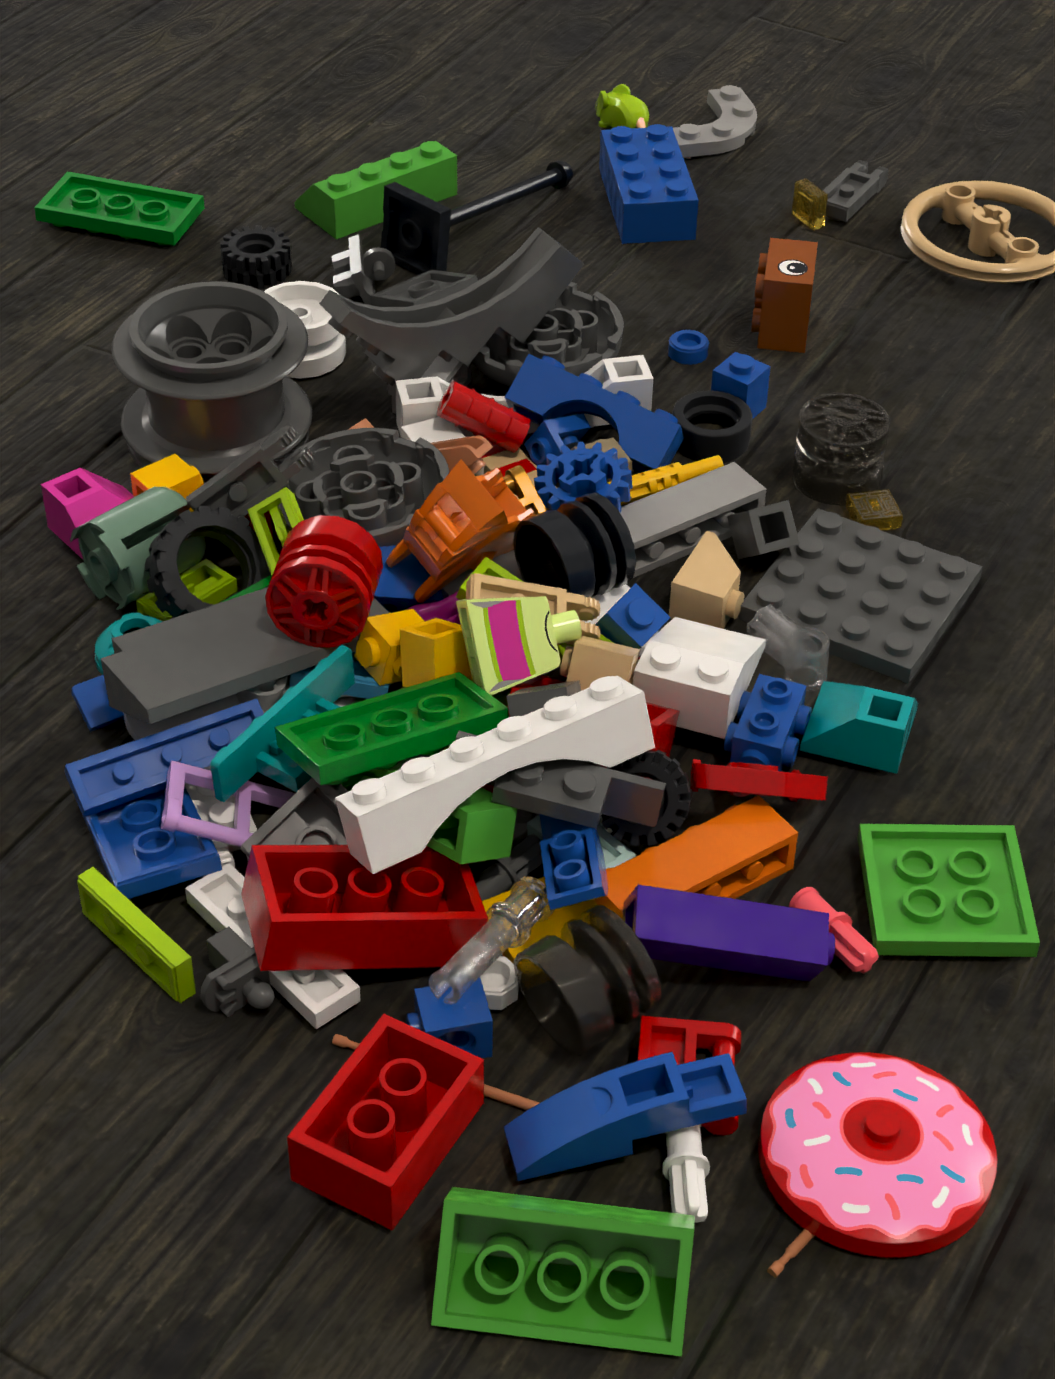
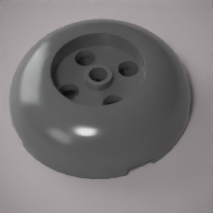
M570 282L524 343L510 334L503 339L496 333H493L471 362L488 379L506 388H510L528 354L542 359L544 355L552 357L565 366V371L579 376L580 373H585L602 359L617 357L623 340V317L617 306L603 294L597 291L591 296L578 291L577 283Z
M358 428L331 433L297 448L296 450L308 446L315 454V457L310 464L288 480L289 484L285 487L294 493L304 520L317 515L339 516L358 523L374 537L379 547L397 545L404 538L405 530L410 526L415 511L421 508L435 486L443 482L449 474V468L442 453L434 445L421 437L414 442L399 438L398 430ZM281 503L279 504V506L284 516L287 527L290 531L292 527L288 520L283 504Z

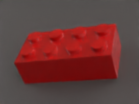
M252 845L241 892L260 971L468 967L476 961L488 921V916L469 864L460 865L428 846L424 848L422 853L372 874L350 854L348 845Z

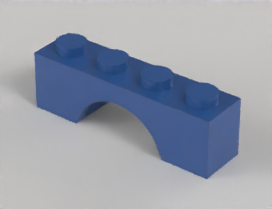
M528 354L504 397L508 408L512 407L514 411L530 418L531 422L539 426L544 420L583 413L600 417L607 421L618 433L619 445L632 460L633 471L641 473L671 463L684 439L681 425L678 424L679 421L675 416L661 409H656L655 412L643 408L640 406L641 403L638 399L626 392L618 391L617 394L607 391L602 388L603 385L600 381L588 374L580 373L579 377L565 371V366L552 357L544 355L542 359Z

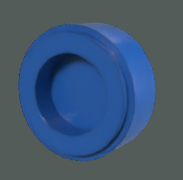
M681 330L670 336L668 355L672 360L681 364L692 365L701 363L708 357L709 340L704 334L695 330Z

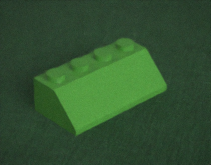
M427 141L419 147L405 152L393 153L388 158L374 163L362 164L357 169L343 174L331 175L328 179L313 184L295 201V208L332 237L339 239L383 222L384 186L390 183L397 182L436 202L457 195V155L437 141Z
M452 1187L445 1197L443 1205L431 1326L682 1357L695 1215Z

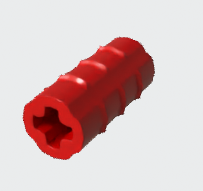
M454 380L444 392L437 411V416L453 423L455 427L460 426L472 432L474 436H483L492 442L493 446L498 445L512 453L519 449L530 428V418L514 411L512 407L508 408L496 402L494 398H488L476 392L474 388L470 389Z

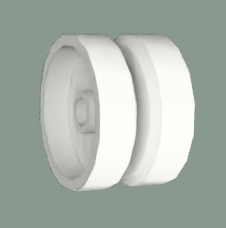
M295 281L281 283L264 291L297 314L304 323L308 333V348L305 357L300 365L287 377L300 379L317 377L333 371L343 362L346 355V337L328 323L332 316L319 304L329 290L337 293L333 288L317 282Z

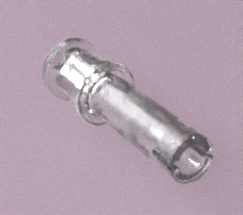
M525 876L518 879L511 888L510 896L504 902L494 903L486 912L488 916L487 923L438 971L431 975L429 986L435 997L439 999L451 986L452 991L444 998L443 1002L446 1004L457 1003L463 994L508 948L522 946L529 939L531 928L537 922L549 919L555 910H550L546 885L542 881Z

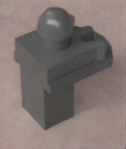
M229 926L208 938L209 962L216 970L206 975L201 986L200 997L203 1004L211 1011L217 1012L221 1010L227 1017L232 1016L235 1011L248 1003L257 1009L270 1007L275 996L270 986L269 971H260L255 948H251Z

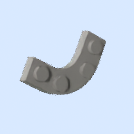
M726 85L721 89L708 90L707 104L719 119L703 125L683 124L680 127L673 128L683 157L729 152L743 146L745 138L749 135H754L757 111L740 87Z

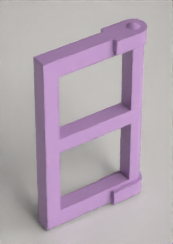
M171 761L167 773L161 829L171 832L176 830L241 847L253 834L249 833L251 800L281 808L295 793L247 781L233 794L235 796L233 828L182 815L184 784L188 783L214 790L212 774L210 770Z

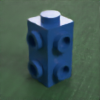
M759 674L752 692L744 691L737 713V719H740L739 723L731 722L726 733L724 751L731 752L730 762L778 766V771H783L784 766L792 768L799 747V739L796 738V735H804L812 711V707L804 705L807 685Z

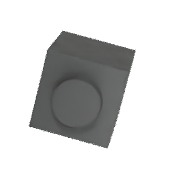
M789 500L727 516L738 560L800 544Z

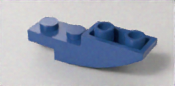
M539 814L543 838L540 841L550 910L607 896L606 866L597 829Z
M669 1052L609 1070L567 1088L537 1104L505 1125L504 1134L517 1180L521 1181L632 1155V1140L746 1114L747 1098L729 1053L677 1065L673 1052Z

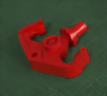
M693 759L690 789L694 792H698L699 788L727 791L730 795L736 797H745L750 794L788 797L791 801H797L799 798L826 801L828 776L802 774L799 770L782 772L778 771V766L729 762L727 766L701 764V760Z

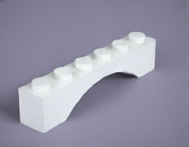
M644 355L602 359L585 372V374L600 381L603 389L617 394L618 391L626 392L638 399L641 407L651 411L653 376ZM438 376L395 381L396 423L400 437L401 426L439 417L437 416L438 406L450 383ZM482 394L488 398H494L496 402L508 407L505 396ZM584 414L591 428L594 426L610 425L600 417ZM530 421L528 433H534L539 425ZM458 426L465 437L474 436L472 432Z
M619 676L602 677L593 681L589 688L571 696H559L550 699L544 704L543 708L527 715L506 718L497 725V728L476 737L460 738L454 741L448 749L430 757L411 759L404 763L400 770L379 779L371 778L358 782L351 791L335 797L350 854L368 871L375 874L422 853L436 830L458 805L482 786L509 771L536 762L560 759L590 761L611 768L655 748L644 691Z

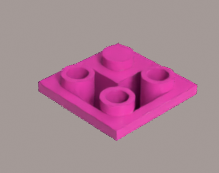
M83 468L75 469L41 484L48 528L82 559L78 538L70 542L72 530L135 497L123 486Z

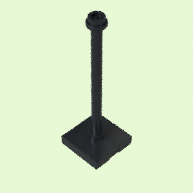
M557 160L551 162L544 173L452 210L397 182L385 185L381 248H385L393 254L395 264L417 275L430 270L447 271L451 226L551 185L557 189L566 187L573 178L572 168L565 161Z

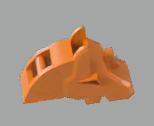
M461 459L443 482L435 486L421 508L415 511L410 526L405 530L404 538L388 555L386 563L392 568L413 553L430 574V577L413 595L417 602H425L469 569L474 571L485 557L493 560L495 557L514 550L515 528L520 521L534 516L535 513L532 508L527 510L508 488L498 467L486 472L484 475L475 476Z

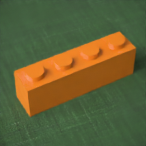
M758 795L740 805L729 807L722 814L700 825L689 827L682 834L658 846L647 848L640 855L614 868H607L608 895L594 899V901L622 936L623 903L638 884L736 899L793 869L798 832Z

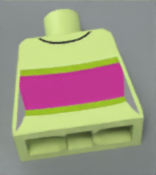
M546 596L462 599L456 601L472 680L490 695L558 668L561 661L557 644L579 640L582 637L581 624L577 612L571 610L551 615Z

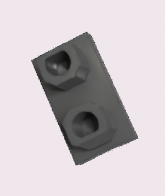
M357 234L348 238L349 250L332 255V264L337 274L333 276V284L337 293L348 299L361 296L364 304L370 305L372 304L370 295L375 294V280H385L394 273L396 267L395 259L389 250L380 247L372 248L363 254L362 239Z

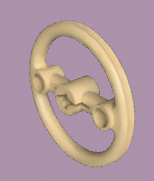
M958 181L942 184L918 194L904 209L901 234L907 247L926 264L956 277L986 283L1026 282L1055 273V250L1047 255L1039 254V244L1036 241L1027 237H1014L1008 232L1011 214L1007 209L989 204L983 205L982 208L974 202V200H991L1016 205L1042 216L1055 227V202L1035 191L994 181ZM932 208L943 209V220L951 224H964L970 229L968 240L970 251L986 257H993L996 253L1005 260V263L974 261L942 250L927 240L918 227L920 217Z

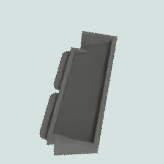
M267 587L111 638L114 654L101 658L109 706L145 723L152 724L315 666L320 660L327 658L339 646L333 648L308 646L292 640L280 631L267 613L265 600ZM374 598L368 617L389 613ZM360 634L349 643L342 645L350 648L352 652L356 651V644Z

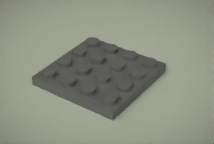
M818 508L797 533L800 544L785 548L744 599L738 619L909 684L980 581L983 566L966 561L959 556H952L923 546L919 542L909 541L892 535L879 528L841 517L837 513L827 512Z

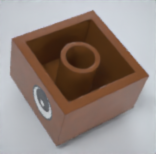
M770 238L768 253L760 252L754 296L755 308L753 310L751 332L759 333L757 348L805 353L818 242Z

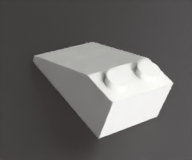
M674 617L649 639L635 667L633 685L644 691L646 702L679 710L677 727L725 739L728 727L733 722L738 711L742 694L747 690L764 651L766 639Z

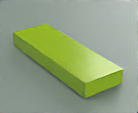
M94 867L78 875L77 883L83 914L175 1001L182 1003L196 994L191 956Z

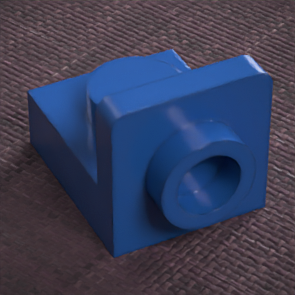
M583 413L544 420L524 445L536 466L547 465L546 455L548 453L560 456L561 446L565 445L569 449L576 447L591 427Z

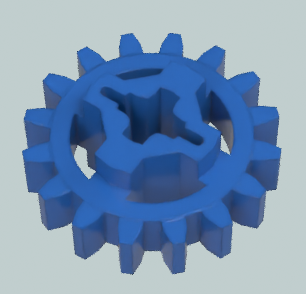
M583 441L578 442L576 450H570L567 446L563 445L561 446L560 456L548 453L546 455L547 465L537 466L538 477L534 478L535 489L543 504L549 510H557L565 502L575 501L577 497L594 492L606 497L619 512L622 511L621 502H629L631 499L630 489L633 488L632 473L631 470H628V460L626 458L618 459L617 449L615 448L602 452V444L599 442L592 449H586ZM609 478L612 480L610 484L607 483ZM557 482H558V483H559V487L556 489L555 485H556Z

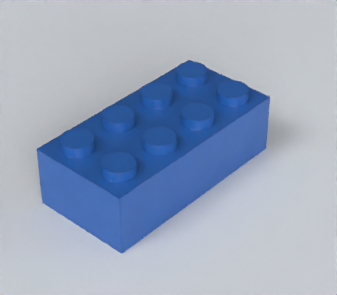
M660 124L650 125L647 128L617 126L611 130H601L599 170L622 244L696 240L699 200L672 126L666 127Z

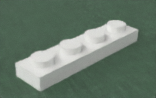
M230 863L222 866L221 871L208 874L185 888L187 903L217 932L229 926L251 948L254 947L241 895L245 877ZM342 969L269 971L270 984L315 1029H318L361 1001L360 986Z

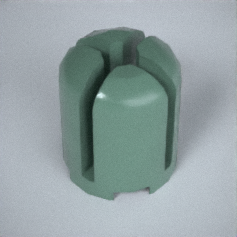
M152 487L72 530L70 542L78 538L79 549L84 562L77 565V568L87 586L99 600L108 596L119 604L116 610H119L149 593L147 580L150 578L149 572L145 571V562L151 555V551H149L150 544L169 522L190 508L187 500L180 493L168 487ZM205 536L190 537L183 541L178 549L176 561L179 575L202 560L206 550Z

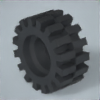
M255 225V229L250 230L249 226L242 227V232L235 229L231 231V236L226 234L223 237V241L220 244L222 269L227 281L232 280L233 283H244L247 286L257 285V289L264 288L266 283L272 287L277 285V280L283 282L286 280V276H290L292 269L290 240L288 236H284V232L281 230L275 232V228L269 226L266 230H262V226Z
M649 750L611 768L607 767L608 769L640 777H648L655 781L666 783L664 802L660 809L656 826L651 827L601 814L603 818L601 823L605 829L610 828L615 833V838L620 841L626 839L630 841V845L639 846L641 843H648V846L655 845L659 841L667 840L681 827L691 808L692 789H690L688 783L690 779L687 773H684L679 767L681 764L675 758L672 760L667 757L665 752Z

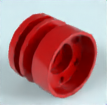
M317 515L300 521L287 534L265 595L267 613L276 627L292 640L313 647L333 648L349 643L359 635L367 621L374 593L383 569L382 552L374 537L358 523L339 516Z

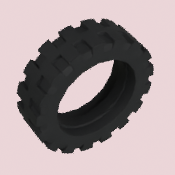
M200 506L192 512L190 510L182 512L159 532V535L150 544L149 551H151V555L146 559L145 571L149 572L150 578L147 580L149 592L155 593L158 599L155 603L162 613L166 610L172 618L213 605L202 602L190 593L180 579L176 562L178 549L183 541L190 537L205 536L216 539L232 550L241 565L244 578L242 590L271 575L256 532L249 526L250 521L242 515L238 517L231 515V510L218 507L216 510H210V506Z

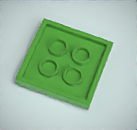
M859 824L858 847L873 947L877 949L878 955L1037 957L1040 940L1014 825Z

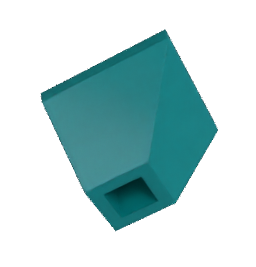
M823 681L801 741L800 751L897 774L915 718L918 702L913 697L870 687Z

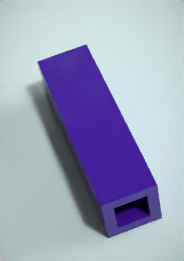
M639 884L623 903L621 955L810 982L831 964L835 953V936L833 933H829V913Z

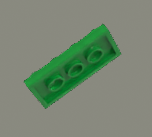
M68 171L34 207L36 221L52 223L58 227L69 226L86 229L91 233L102 232L119 235L124 239H141L155 242L162 246H175L205 209L203 195Z
M457 672L276 726L275 733L277 746L318 784L336 785L348 781L353 775L372 769L384 770L397 765L398 761L420 754L432 755L439 753L455 741L458 731L474 735L483 734L497 728V725L502 720L509 718L508 707L462 673Z

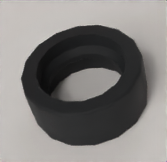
M712 390L697 391L685 395L675 403L672 415L678 419V424L682 428L684 439L678 448L682 455L695 461L719 455L723 462H727L740 457L747 451L751 438L753 415L750 407L742 399L729 393ZM713 423L723 425L727 428L721 430H709L697 427L695 425Z

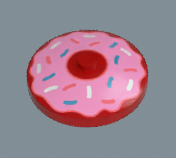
M870 1052L844 1053L813 1061L792 1073L778 1086L768 1101L763 1114L758 1154L762 1174L770 1192L782 1209L797 1224L821 1240L854 1253L885 1258L909 1257L933 1252L953 1243L966 1234L977 1223L989 1202L997 1173V1150L993 1134L985 1117L967 1094L953 1082L936 1071L914 1061Z

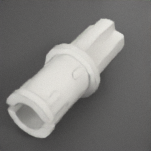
M701 1124L665 1132L667 1158L662 1166L663 1174L670 1183L672 1213L695 1215V1223L704 1222L708 1216L705 1177L709 1174L710 1164L707 1157L702 1153Z

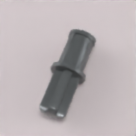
M535 834L528 835L511 849L510 857L488 860L487 868L474 877L482 901L519 887L523 879L543 864L540 841L542 840Z

